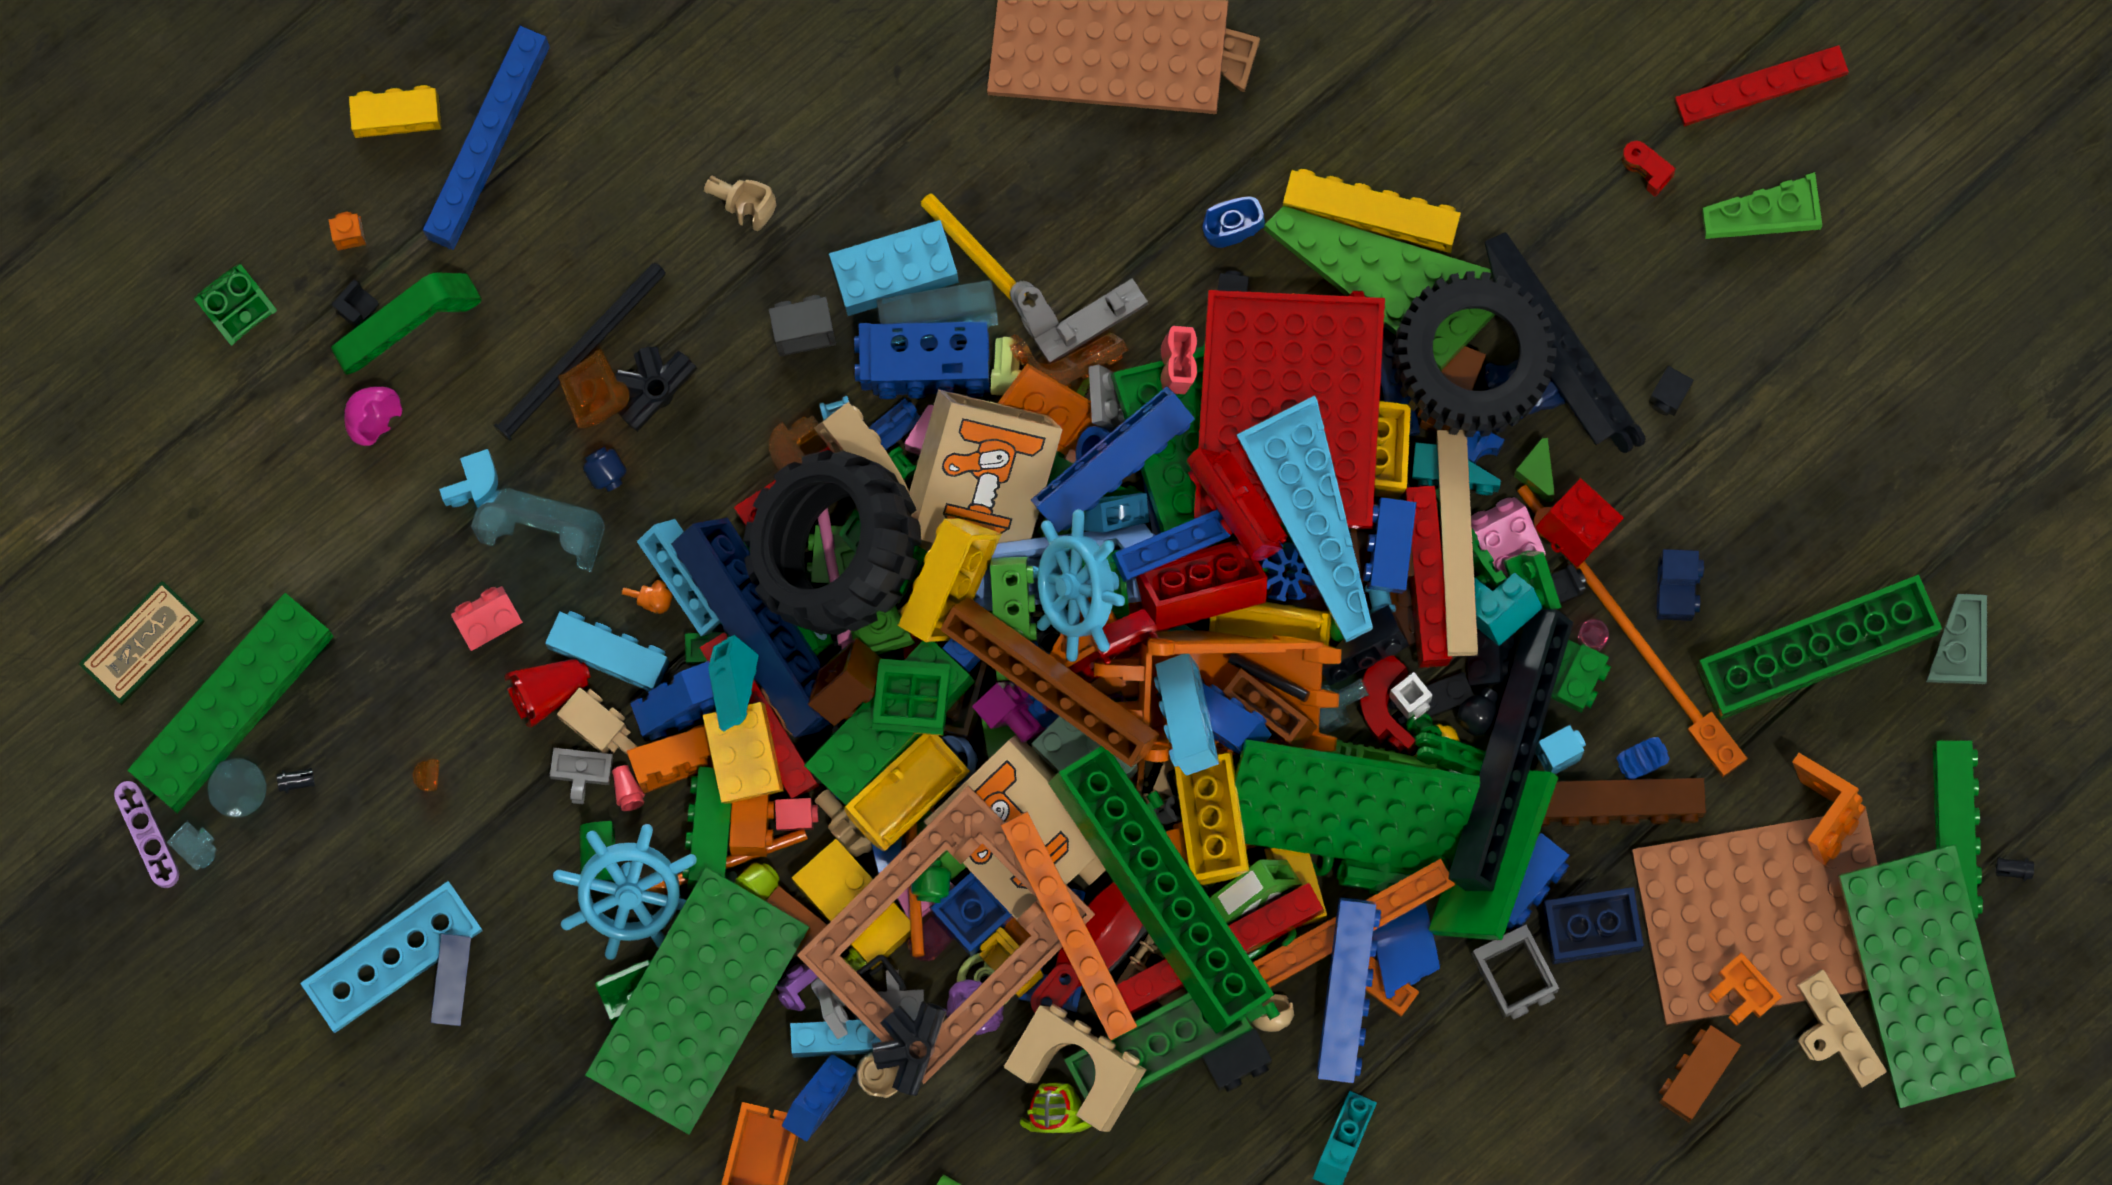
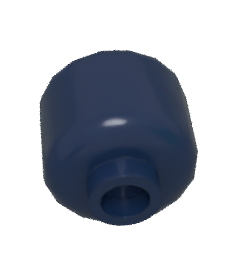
M604 446L585 457L587 462L583 466V471L595 489L606 488L609 492L623 484L620 478L626 474L627 470L614 449L607 450Z

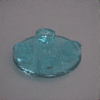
M231 759L220 762L211 774L208 782L209 801L216 810L226 816L238 818L250 815L260 807L265 798V777L258 766L248 760Z

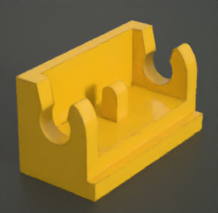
M1000 926L980 946L982 952L979 956L995 971L1020 946ZM1041 969L1015 993L1018 998L1023 996L1044 977Z

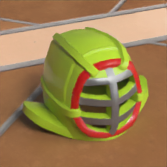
M1054 1082L1039 1085L1032 1098L1030 1108L1027 1110L1030 1121L1023 1117L1020 1118V1125L1032 1132L1076 1133L1092 1127V1125L1085 1121L1083 1122L1081 1118L1076 1116L1082 1103L1076 1089L1068 1083Z

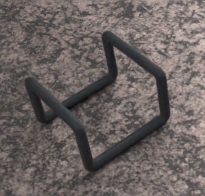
M884 955L876 956L857 970V973L861 976L881 961L878 966L867 972L862 978L867 981L884 968L896 980L901 991L907 990L904 981ZM846 1006V1008L849 1010V1012L852 1014V1016L855 1018V1020H860V1019Z

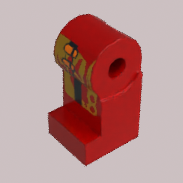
M1632 141L1624 148L1623 165L1627 170L1637 172L1648 181L1646 190L1656 197L1674 177L1676 168L1641 141Z

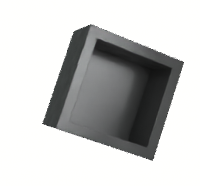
M819 295L808 296L803 299V302L794 304L791 301L779 302L774 305L775 308L769 309L779 357L836 345L826 297L820 298Z

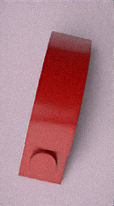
M1391 655L1367 669L1361 685V707L1367 727L1379 744L1389 736L1388 742L1394 749L1400 753L1404 750L1408 755H1411L1418 748L1415 738L1400 726L1388 712L1391 689L1408 676L1407 667L1394 655Z

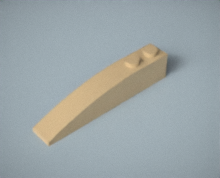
M847 402L814 427L832 452L846 451L882 465L895 474L899 484L905 485L909 493L900 472L881 445V438L873 429L867 427L863 421V415L857 407L851 406Z

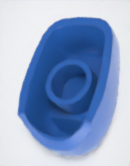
M1241 197L1214 205L1207 209L1204 218L1203 232L1205 239L1213 247L1224 248L1254 236L1265 227L1262 207L1254 197Z

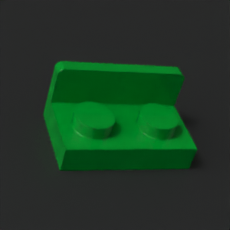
M1527 550L1504 560L1508 577L1516 573L1534 588L1543 607L1541 610L1561 608L1544 552Z

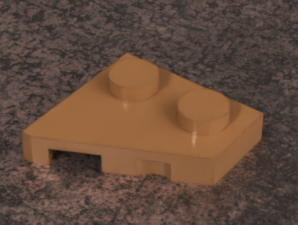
M1226 28L1221 74L1240 91L1245 92L1260 38Z

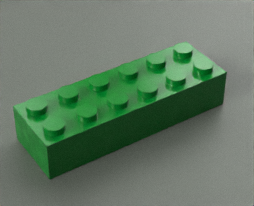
M922 641L905 659V661L951 664L947 711L975 682L935 642ZM889 676L887 692L909 694L911 678ZM917 678L915 694L937 696L939 680ZM875 695L868 703H863L804 765L845 805L922 735L872 730ZM886 698L884 714L907 716L908 700ZM914 700L913 717L935 718L936 702Z
M1188 993L1135 1021L1136 1028L1111 1041L1116 1044L1114 1049L1122 1054L1128 1052L1140 1060L1138 1065L1146 1069L1133 1092L1135 1093L1254 1028L1246 1016L1216 1034ZM1083 1049L1064 1060L1083 1097L1086 1099L1094 1085L1096 1070L1090 1054Z

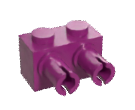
M1012 681L996 683L972 706L991 729L1009 726L1022 743L1028 739L1030 741L1035 740L1045 731V728L1028 711L1029 706L1033 703L1028 697L1030 694Z

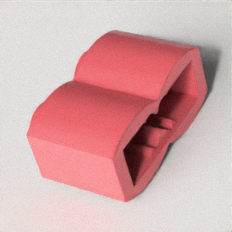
M1172 326L1161 345V357L1165 365L1161 373V385L1163 389L1167 386L1175 394H1186L1196 378L1197 365L1193 354L1196 350L1197 338L1193 327Z

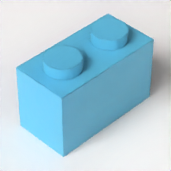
M1569 725L1540 740L1535 754L1545 772L1557 774L1581 760L1584 753L1583 747L1586 744L1578 730L1573 731Z

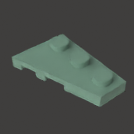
M1956 595L1926 682L1986 684L1987 595Z

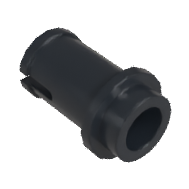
M312 768L288 773L282 770V774H277L279 792L285 791L287 794L289 790L315 787Z
M1997 858V877L2022 878L2023 881L2033 879L2034 861H2029L2028 858H2025L2024 861Z

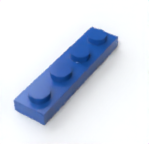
M1218 509L1112 554L1123 582L1229 538L1231 535L1221 525L1220 520L1223 517Z

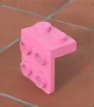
M1517 498L1502 499L1496 504V507L1488 511L1477 512L1471 516V527L1478 536L1479 548L1481 551L1488 550L1494 559L1493 564L1496 573L1502 570L1504 575L1508 577L1504 560L1527 550L1544 552V555L1546 554L1526 506Z

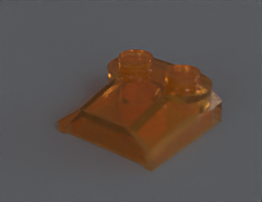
M602 350L595 351L592 356L565 374L558 376L578 428H588L602 423L628 404L629 390L623 382L616 380Z

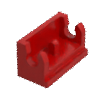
M1141 609L1103 626L1102 629L1110 645L1109 650L1106 652H1101L1098 649L1091 635L1097 656L1105 665L1111 663L1109 655L1147 638H1159L1155 633L1157 631L1156 624L1145 609Z

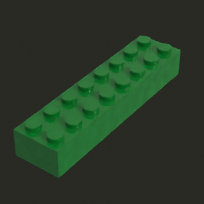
M1916 575L1701 659L1696 668L1720 721L1935 637L1939 634L1942 627L1920 576Z
M284 593L127 771L178 814L334 637L333 634L289 595Z

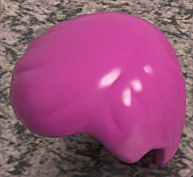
M368 387L357 391L349 398L345 407L344 421L346 431L353 442L362 446H370L377 441L381 434L390 430V427H388L390 419L402 414V406L398 394L388 387Z

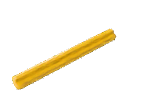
M930 193L921 201V206L935 221L941 220L946 233L1011 300L1010 290L1016 281L933 194Z

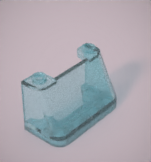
M509 488L497 490L478 507L471 528L480 543L494 546L495 540L505 534L512 536L516 522L561 534V546L567 553L576 555L577 568L592 572L604 532V522L599 513Z

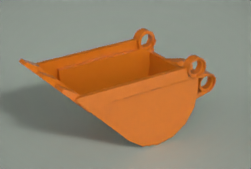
M1162 631L1156 633L1159 638H1147L1140 642V657L1110 659L1111 663L1107 665L1102 660L1094 661V677L1097 675L1119 677L1127 681H1138V701L1116 703L1159 733L1148 755L1143 760L1151 762H1165L1169 760V750L1173 748L1164 731L1167 719L1162 715L1159 707L1160 699L1156 695L1158 690L1154 682V677L1157 676L1155 664L1182 654L1191 655L1199 666L1204 684L1208 687L1213 684L1220 690H1225L1240 670L1228 663L1230 655L1236 653L1310 691L1308 700L1303 702L1254 677L1318 726L1302 748L1322 752L1336 751L1337 737L1320 733L1319 723L1320 707H1339V693L1321 689L1322 665L1341 663V649L1324 645V642L1274 634L1273 640L1212 631ZM1225 694V697L1230 700L1231 698ZM1265 724L1272 734L1266 743L1295 747ZM1214 740L1217 755L1229 752L1232 753V755H1237L1227 747L1223 746L1222 744Z

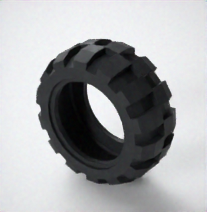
M826 450L802 457V464L798 462L787 464L773 475L776 482L770 489L762 488L753 504L754 507L758 508L753 523H746L744 543L750 547V555L745 557L744 560L751 582L758 585L755 589L758 597L772 613L780 615L783 621L819 634L839 635L847 630L854 632L878 621L876 614L878 611L884 613L891 611L904 596L899 590L905 580H913L919 563L918 560L913 558L915 546L921 545V525L918 519L911 517L917 510L905 485L899 484L895 474L882 465L846 451L834 453ZM852 497L857 506L861 523L860 539L856 553L849 566L836 580L815 589L808 578L805 568V546L809 532L817 518L826 508L843 498Z

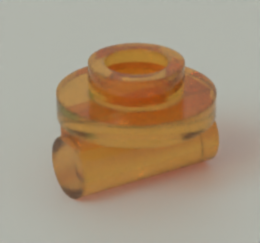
M429 759L428 761L419 762L415 766L413 780L420 790H437L439 760Z

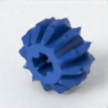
M1653 737L1621 752L1617 757V761L1626 779L1636 780L1666 765L1670 758L1660 738Z

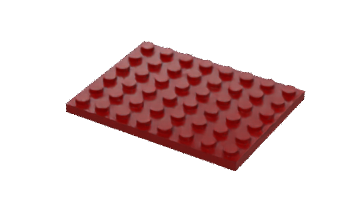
M1208 291L1198 448L1216 451L1222 454V450L1229 449L1280 525H1283L1238 441L1237 434L1315 396L1318 401L1348 528L1372 529L1385 298ZM1196 485L1194 519L1214 511L1205 501L1204 496L1207 493L1202 485L1199 487Z

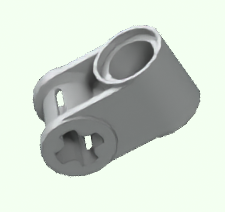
M1019 281L1012 286L1010 290L1011 300L1020 314L1026 330L1033 339L1059 324L1056 315L1038 288L1027 281ZM1026 292H1029V293L1027 294V296H1028L1029 299H1028L1027 301H1024V300H1025V295H1024V294H1025Z

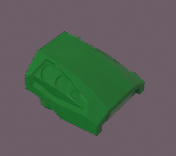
M240 263L225 272L193 298L231 346L252 328L277 311Z

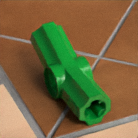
M1344 859L1337 870V879L1341 886L1368 890V893L1376 895L1419 870L1394 867L1391 863L1373 864Z

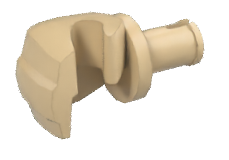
M712 175L704 187L705 193L726 201V211L732 214L736 213L740 225H743L745 215L750 214L754 216L752 225L755 231H759L764 227L776 208L775 195L771 188L757 181L738 180L734 185H731Z
M829 789L824 790L815 799V803L832 819L828 829L833 836L854 857L872 851V843L845 813L844 806Z

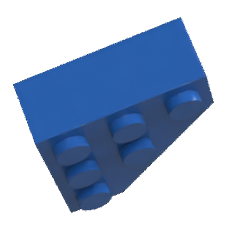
M709 661L674 675L671 685L668 686L666 682L648 692L649 695L646 701L643 702L642 698L630 703L644 741L651 740V742L662 740L668 737L667 733L677 729L679 732L688 731L696 726V722L704 720L703 715L716 712L708 669Z

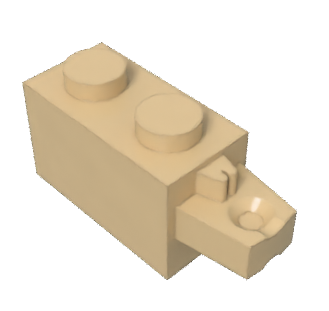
M579 687L557 713L559 719L600 753H608L609 750L614 753L619 748L627 754V750L637 748L627 738L631 732L623 723L625 717L613 707L609 711L600 704L603 699L591 689L585 692Z

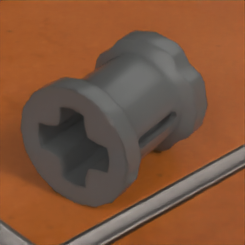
M1173 795L1167 798L1162 806L1154 809L1164 829L1170 828L1175 822L1182 821L1179 796Z

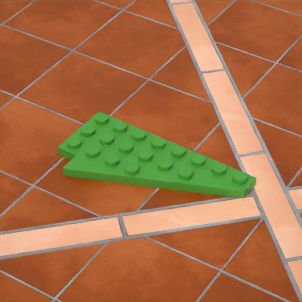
M1283 206L1264 225V231L1345 296H1349L1352 291H1363L1365 297L1385 298L1384 327L1394 335L1416 296L1419 297L1422 290L1427 286L1432 288L1435 281L1443 278L1447 282L1449 276L1458 273L1459 278L1462 279L1466 271H1475V278L1478 279L1482 272L1491 273L1490 279L1493 277L1492 271L1488 268ZM1465 309L1453 313L1439 325L1433 340V353L1440 371L1475 337L1495 314L1483 309Z

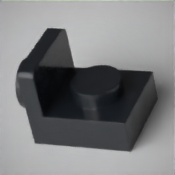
M1573 563L1566 565L1565 569L1551 575L1560 604L1583 595L1584 585L1587 582L1581 569H1575Z

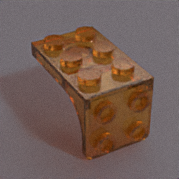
M1112 332L1054 363L1037 362L1026 342L1016 334L1010 337L1013 344L1009 346L1017 361L1020 360L1022 365L1025 366L1028 363L1068 388L1072 386L1071 382L1077 378L1082 377V379L1089 377V366L1103 365L1106 362L1108 365L1121 360L1123 358L1122 354L1128 351L1124 340Z

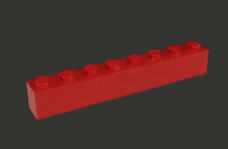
M1307 883L1228 926L1248 954L1323 914L1324 909L1310 883ZM1165 959L1121 982L1117 987L1131 1015H1134L1184 988V985Z

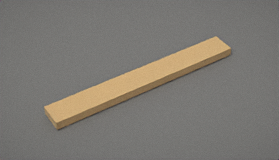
M1437 430L1447 656H1474L1478 654L1467 437H1465V430H1459L1457 435L1449 434V430Z

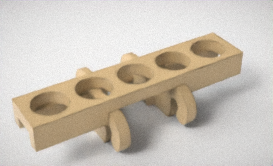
M1149 934L1144 942H1139L1141 946L1134 957H1129L1131 961L1116 985L1146 970L1145 963L1152 953L1164 958Z

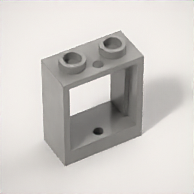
M1527 925L1504 935L1502 940H1493L1473 950L1471 955L1503 1018L1511 1015L1512 1019H1516L1529 1012L1528 1006L1537 1002L1539 1006H1542L1555 999L1554 994L1558 992L1559 987ZM1524 943L1546 988L1508 1006L1485 961Z

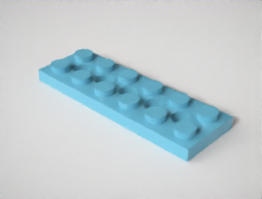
M447 881L300 984L332 1031L336 1033L437 963L441 933L471 936L473 938L483 930L450 882ZM438 915H445L449 918L448 927L442 931H438L433 927V920ZM414 932H421L424 935V943L417 948L411 947L408 943L409 936ZM389 949H396L400 954L398 962L393 965H388L384 962V954ZM365 966H371L375 970V976L369 982H363L359 978V972ZM346 983L350 986V994L345 999L335 997L334 990L338 984Z

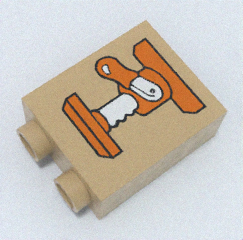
M938 389L909 495L917 510L911 517L918 519L921 525V545L919 547L927 552L932 548L936 538V530L944 519H962L1002 534L998 543L1031 539L1039 513L1031 499L1047 486L1063 429L1048 415Z
M1017 735L1008 740L924 821L928 826L969 785L1004 822L1028 811L1066 885L1077 874L1088 885H1091L1106 870L1049 786L1048 782L1056 773L1027 742L1022 743ZM983 843L963 862L1016 920L1037 900Z

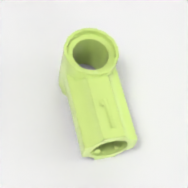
M1013 337L996 338L994 369L991 372V395H1004L1020 374V339Z

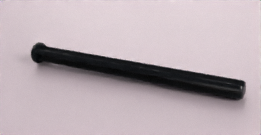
M652 263L499 424L495 423L493 425L494 428L505 439L511 441V436L665 276L666 272L657 263Z

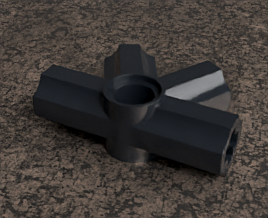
M657 346L639 349L634 354L639 374L618 370L615 375L613 396L631 399L618 414L637 432L660 408L666 407L671 403L673 394L697 370V367L680 351H677L663 365ZM656 387H664L662 394L652 396V391Z
M922 1001L914 1022L900 1005L880 1022L894 1040L873 1043V1058L877 1070L899 1066L892 1088L908 1095H918L928 1063L935 1051V1043L947 1012L946 1009L933 1003ZM920 1041L925 1044L927 1048L925 1056H918L914 1053L912 1048L914 1042Z

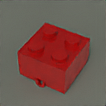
M1580 478L1535 526V529L1552 543L1551 548L1554 552L1563 553L1573 564L1579 567L1624 517ZM1555 544H1558L1560 548H1556Z

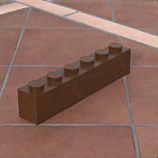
M1704 778L1560 781L1556 783L1541 827L1550 826V822H1562V826H1577L1579 821H1591V825L1602 826L1608 825L1609 820H1621L1623 825L1639 824V820L1651 819L1652 824L1669 823V819H1681V823L1699 822L1698 818H1703L1706 814Z

